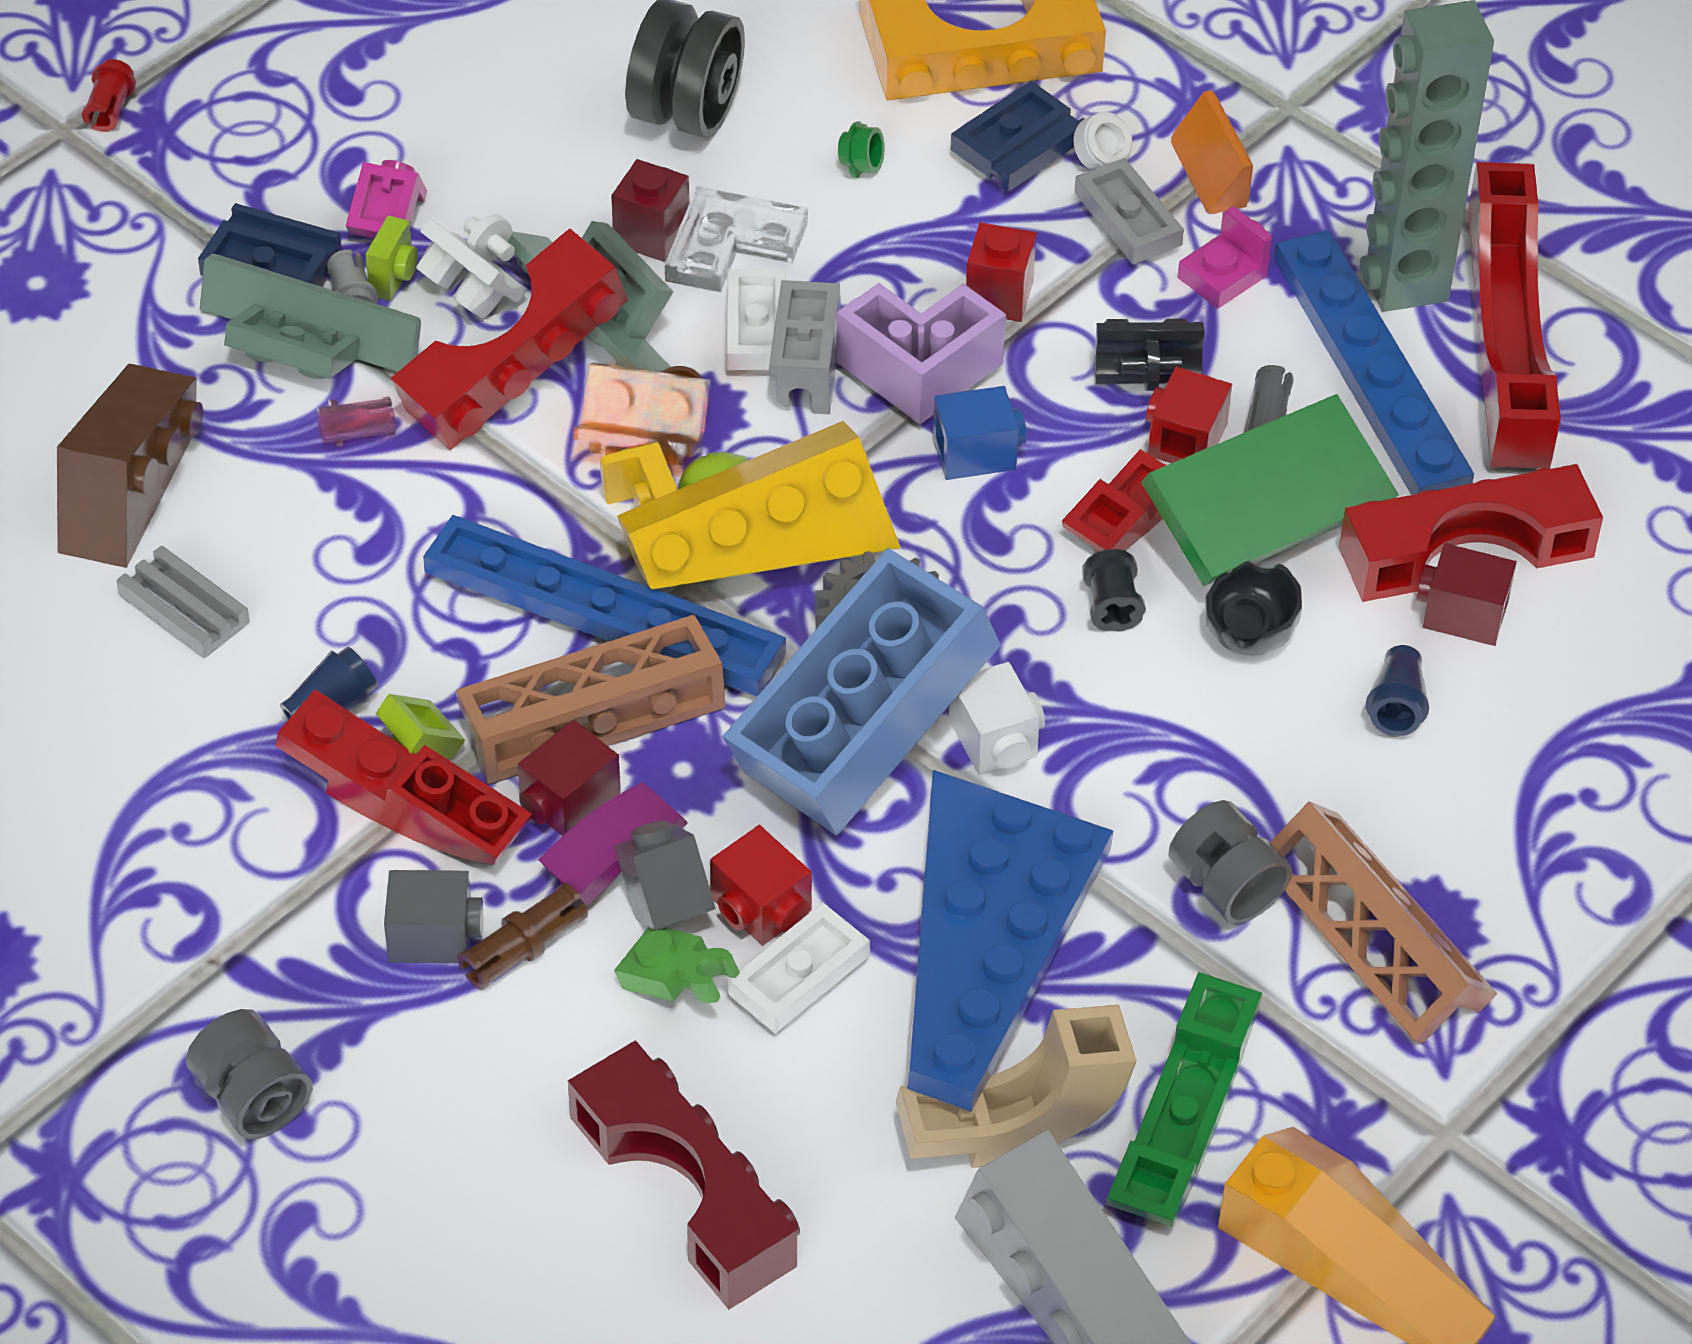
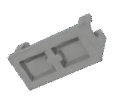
M781 280L769 374L776 375V397L778 402L785 408L790 405L791 390L802 388L811 393L810 404L814 414L831 413L837 366L836 316L837 312L841 310L840 283Z

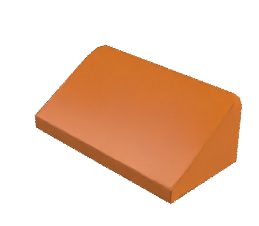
M1212 90L1204 91L1171 136V145L1208 214L1221 213L1232 206L1237 209L1245 208L1247 203H1249L1253 164L1216 94Z

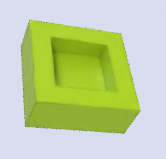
M389 215L386 217L365 254L368 283L374 286L380 299L392 301L402 281H409L413 276L418 260V250L412 246L410 221Z
M388 694L375 713L393 733L391 738L406 747L410 754H417L425 744L446 759L452 760L466 740L431 700Z

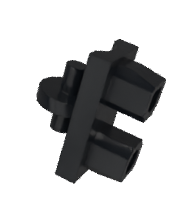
M1184 318L1165 319L1163 322H1129L1128 319H1106L1104 323H1096L1095 384H1144L1145 391H1154L1157 386L1159 387V384L1168 383L1175 367L1202 374L1205 336L1203 322H1188Z

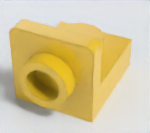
M658 442L636 448L623 449L619 452L605 455L600 459L602 492L607 504L634 499L635 507H638L678 490Z

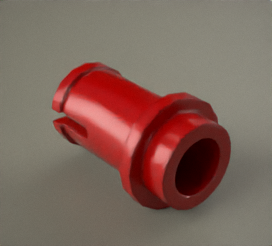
M118 59L105 60L93 70L91 81L94 86L88 102L82 111V119L86 124L91 122L94 112L98 111L91 128L100 132H109L116 128L124 101L133 94L136 88V80L132 68L127 63Z

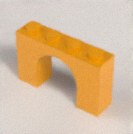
M859 0V14L886 101L1103 72L1106 29L1096 1L1022 0L1026 15L1011 25L993 30H970L951 25L935 15L927 5L926 0Z

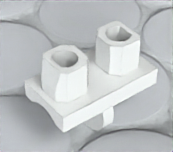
M498 214L488 215L482 220L474 216L470 217L464 224V230L469 234L466 241L459 234L448 231L430 217L420 231L432 241L416 266L420 272L439 286L448 290L464 267L467 268L470 273L455 292L453 298L466 309L483 319L494 309L503 296L516 303L519 302L527 288L493 262L498 257L502 261H508L515 253V248L508 243L512 235V225L505 218Z

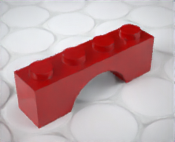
M571 228L566 230L525 265L531 279V297L526 311L510 330L491 341L471 346L450 345L435 340L390 378L406 412L448 450L451 451L466 437L476 434L487 419L511 399L522 395L532 381L556 361L567 357L578 342L597 326L612 319L619 308L628 301L616 267Z
M1572 464L1556 468H1542L1534 472L1498 479H1484L1476 483L1440 490H1426L1418 494L1382 501H1367L1360 505L1345 507L1339 550L1362 602L1418 592L1425 565H1428L1442 551L1444 543L1451 545L1476 542L1495 544L1518 553L1537 569L1594 558L1603 515L1578 464Z

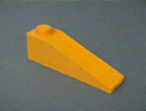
M1290 1127L1263 1135L1225 1182L1218 1229L1408 1344H1479L1493 1325L1495 1316L1358 1167L1351 1160L1297 1128Z

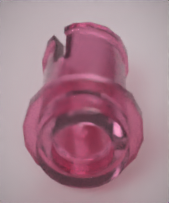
M390 396L377 400L338 405L336 399L328 400V406L317 408V421L322 443L333 442L335 447H342L343 440L384 434L395 435L394 409L389 408L392 407Z

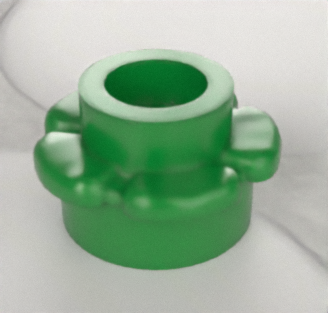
M861 121L852 123L849 130L844 131L839 138L838 158L843 166H849V173L855 178H859L862 172L876 173L880 170L885 152L884 136L881 129L878 127H868L866 124H862Z

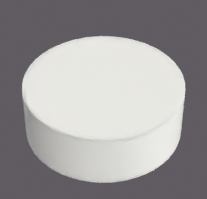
M1100 112L1084 119L1077 126L1074 133L1075 152L1079 160L1091 170L1122 158L1127 160L1132 151V135L1127 124L1119 116L1110 112Z

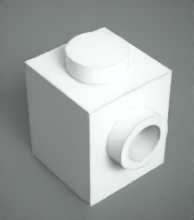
M1009 662L980 670L949 705V721L978 775L1001 768H1014L1026 760L1037 757L1039 729L1045 727L1043 708L1034 692L1026 693Z

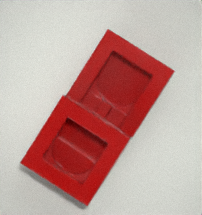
M1139 449L1109 484L1099 479L1061 521L1062 527L1098 551L1107 549L1125 550L1163 519L1141 482L1150 472L1167 465Z

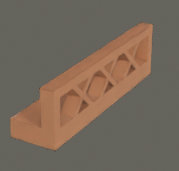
M695 615L456 689L458 705L475 736L478 765L487 785L518 775V763L573 719L609 746L726 708L722 662ZM689 640L695 653L679 658L660 654L664 647ZM616 662L635 666L631 673L619 677L600 673L604 666ZM556 681L575 685L571 692L559 696L541 693L544 685ZM496 700L515 704L511 711L487 719L484 718L479 708L481 705Z
M1308 801L1270 842L1283 857L1304 836L1315 847L1314 875H1294L1292 873L1291 880L1285 891L1414 1041L1424 1043L1459 1006L1480 1013L1498 994L1339 813ZM1330 865L1339 875H1329ZM1329 885H1348L1354 891L1353 921H1334L1327 913ZM1304 886H1313V896ZM1369 910L1378 920H1369ZM1388 930L1395 938L1393 967H1374L1368 961V931ZM1343 931H1353L1352 941ZM1409 956L1418 966L1409 967ZM1383 977H1393L1392 987ZM1408 977H1429L1442 992V995L1419 1018L1407 1006Z

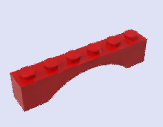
M1476 162L1468 206L1490 467L1551 468L1561 421L1557 377L1551 370L1547 360L1540 320L1538 291L1539 204L1535 165L1529 163Z

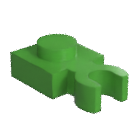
M649 927L614 969L622 988L625 990L674 1002L683 989L686 988L692 990L695 998L704 1003H715L721 997L712 978L719 975L736 978L740 973L732 954L724 948L707 949L702 936L668 928L653 931Z

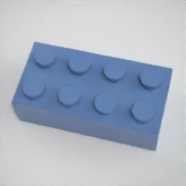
M887 548L722 737L747 776L837 836L998 650L1001 644L983 606L890 548Z

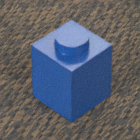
M1005 385L934 396L933 440L945 480L1016 470L1018 445L1025 444L1027 439L1026 424L1021 408L1012 409Z

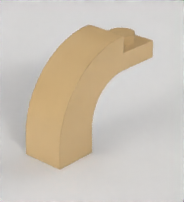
M1119 1004L1053 1010L1045 1035L1039 1046L1023 1061L1009 1069L991 1075L972 1112L909 1090L907 1086H900L896 1098V1106L910 1159L968 1154L971 1167L978 1168L1046 1130H1049L1056 1142L1060 1144L1089 1127L1104 1115L1122 1095L1137 1062Z

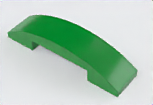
M1201 972L1197 973L1176 1025L1175 1041L1134 1141L1130 1140L1108 1194L1106 1205L1173 1227L1197 1178L1224 1111L1258 1013L1262 992Z

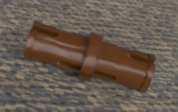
M563 883L554 892L523 913L516 910L502 918L501 928L470 949L464 950L457 955L461 969H465L470 965L474 968L465 974L466 978L473 986L482 990L491 981L523 959L533 961L544 954L545 944L577 922H582L588 917L585 903H581L575 908L572 906V903L580 899L581 896L572 886Z

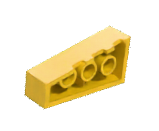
M844 421L617 515L638 571L651 590L863 555L864 552L869 551L876 553L885 551L887 548L891 550L901 548L860 437Z

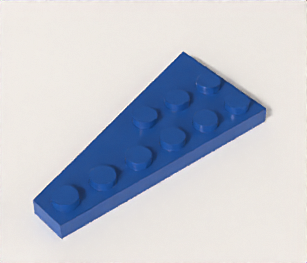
M933 770L907 1089L972 1112L1111 850L1114 830Z

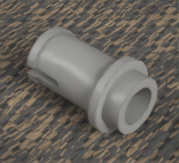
M348 249L334 253L327 262V270L331 277L334 291L377 304V291L372 284L368 283L365 263L361 254L356 252L352 258V250Z

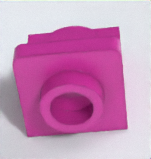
M383 160L381 165L363 162L346 222V228L349 233L375 238L388 215L409 220L411 224L416 202H425L427 189L419 173L415 172L412 166L396 160Z
M1232 206L1222 213L1220 235L1179 261L1177 278L1219 309L1267 277L1272 236L1259 222L1250 219L1236 207Z

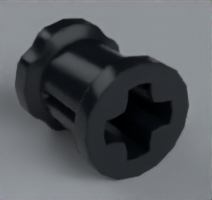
M1107 549L1097 552L1087 558L1082 565L1083 580L1086 586L1091 588L1094 600L1090 609L1091 621L1095 627L1102 631L1122 632L1131 629L1141 623L1146 612L1145 601L1136 592L1134 583L1138 572L1137 562L1134 556L1125 550Z

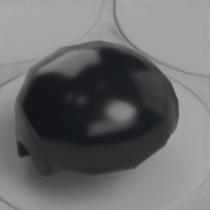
M1245 561L1230 573H1225L1218 577L1205 596L1207 628L1225 648L1242 655L1260 656L1284 646L1301 618V585L1290 570L1282 564H1277L1275 567L1267 569L1258 567L1250 561Z

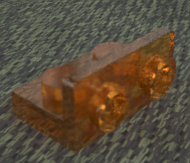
M595 362L588 364L581 424L574 428L573 439L588 441V451L603 455L619 452L625 449V447L636 448L658 442L667 464L682 465L684 456L692 457L702 450L711 380Z

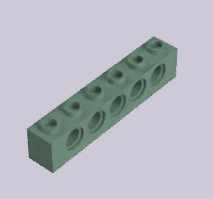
M1475 0L1404 10L1401 36L1396 37L1393 41V59L1396 67L1394 82L1388 83L1386 87V103L1389 115L1387 127L1381 128L1379 133L1382 161L1380 171H1375L1373 174L1374 213L1368 214L1366 219V231L1369 241L1368 253L1360 259V274L1363 286L1367 291L1373 290L1382 312L1449 302L1494 47V38Z

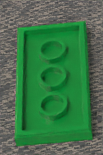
M1334 394L1152 471L1141 482L1203 587L1213 583L1223 574L1230 573L1245 561L1256 564L1342 526L1345 507L1360 505L1367 501L1397 498L1399 496L1338 394Z

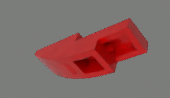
M314 690L277 733L276 747L328 780L326 794L355 812L413 841L468 860L495 865L531 820L532 813L425 744L417 754H410L406 747L317 690Z

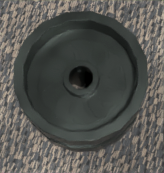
M656 0L648 9L640 24L630 55L625 87L626 109L630 116L634 119L656 125L666 124L673 117L674 124L679 131L704 138L712 137L722 126L730 110L740 79L745 49L744 25L740 17L711 10L705 11L698 18L691 4L676 0Z

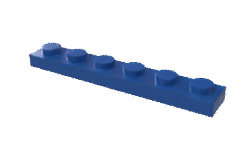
M1330 230L1277 242L1274 255L1276 264L1409 493L1414 495L1426 490H1440L1472 484L1475 473Z
M453 514L423 556L424 572L607 641L695 615L722 662L724 684L754 696H758L765 688L786 654V637L660 590H651L649 586ZM689 640L664 647L660 652L661 655L672 658L695 653Z

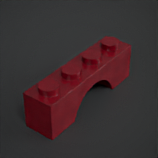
M634 1040L567 1080L570 1119L608 1165L628 1161L659 1163L684 1175L698 1190L702 1201L695 1214L687 1223L688 1261L728 1310L797 1268V1236L800 1235V1227L795 1215L781 1199L772 1201L760 1187L757 1173L747 1157L740 1151L731 1153L720 1140L717 1127L707 1110L700 1104L691 1106L680 1093L676 1077L664 1060L659 1057L652 1060L640 1044Z

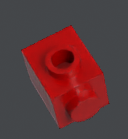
M979 222L967 261L966 286L1005 313L1007 320L1022 322L1034 281L1037 232Z
M1175 367L1165 389L1157 386L1149 401L1146 413V421L1151 422L1148 454L1156 459L1174 463L1218 444L1228 425L1233 383Z
M760 824L710 859V891L713 901L718 905L722 916L730 926L738 931L744 929L760 945L764 946L780 933L787 932L812 911V871Z

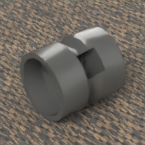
M1221 800L1203 807L1185 821L1169 845L1168 856L1194 886L1203 888L1202 893L1229 924L1238 925L1249 922L1261 915L1276 902L1291 880L1292 867L1266 838L1257 837L1258 832L1255 826L1231 801Z
M251 1009L231 1011L213 1020L198 1033L189 1046L185 1058L188 1070L205 1092L217 1100L219 1110L237 1133L245 1139L263 1138L287 1126L301 1113L309 1102L313 1090L310 1077L294 1057L284 1048H281L280 1040L262 1017Z

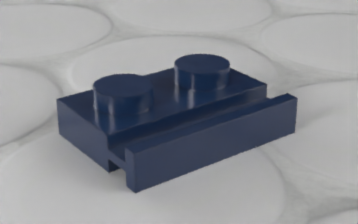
M1029 81L952 132L950 150L991 179L994 176L1003 181L1002 188L1009 192L1073 149L1075 130L1085 118L1077 120L1071 115L1070 107L1033 81Z
M234 203L231 208V217L228 221H222L198 257L200 275L203 276L205 258L211 254H218L319 286L328 272L327 262L334 253L342 250L340 232Z

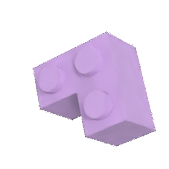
M878 283L837 312L836 362L918 424H922L934 415V396L967 391L1003 364L1006 314L965 284L960 285L923 313H920L889 289Z

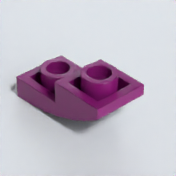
M642 782L615 796L587 815L556 841L538 861L562 884L567 883L572 886L581 896L580 900L589 907L622 872L614 848L615 845L631 840V832L648 823L669 821L670 825L676 824L684 828L688 822Z

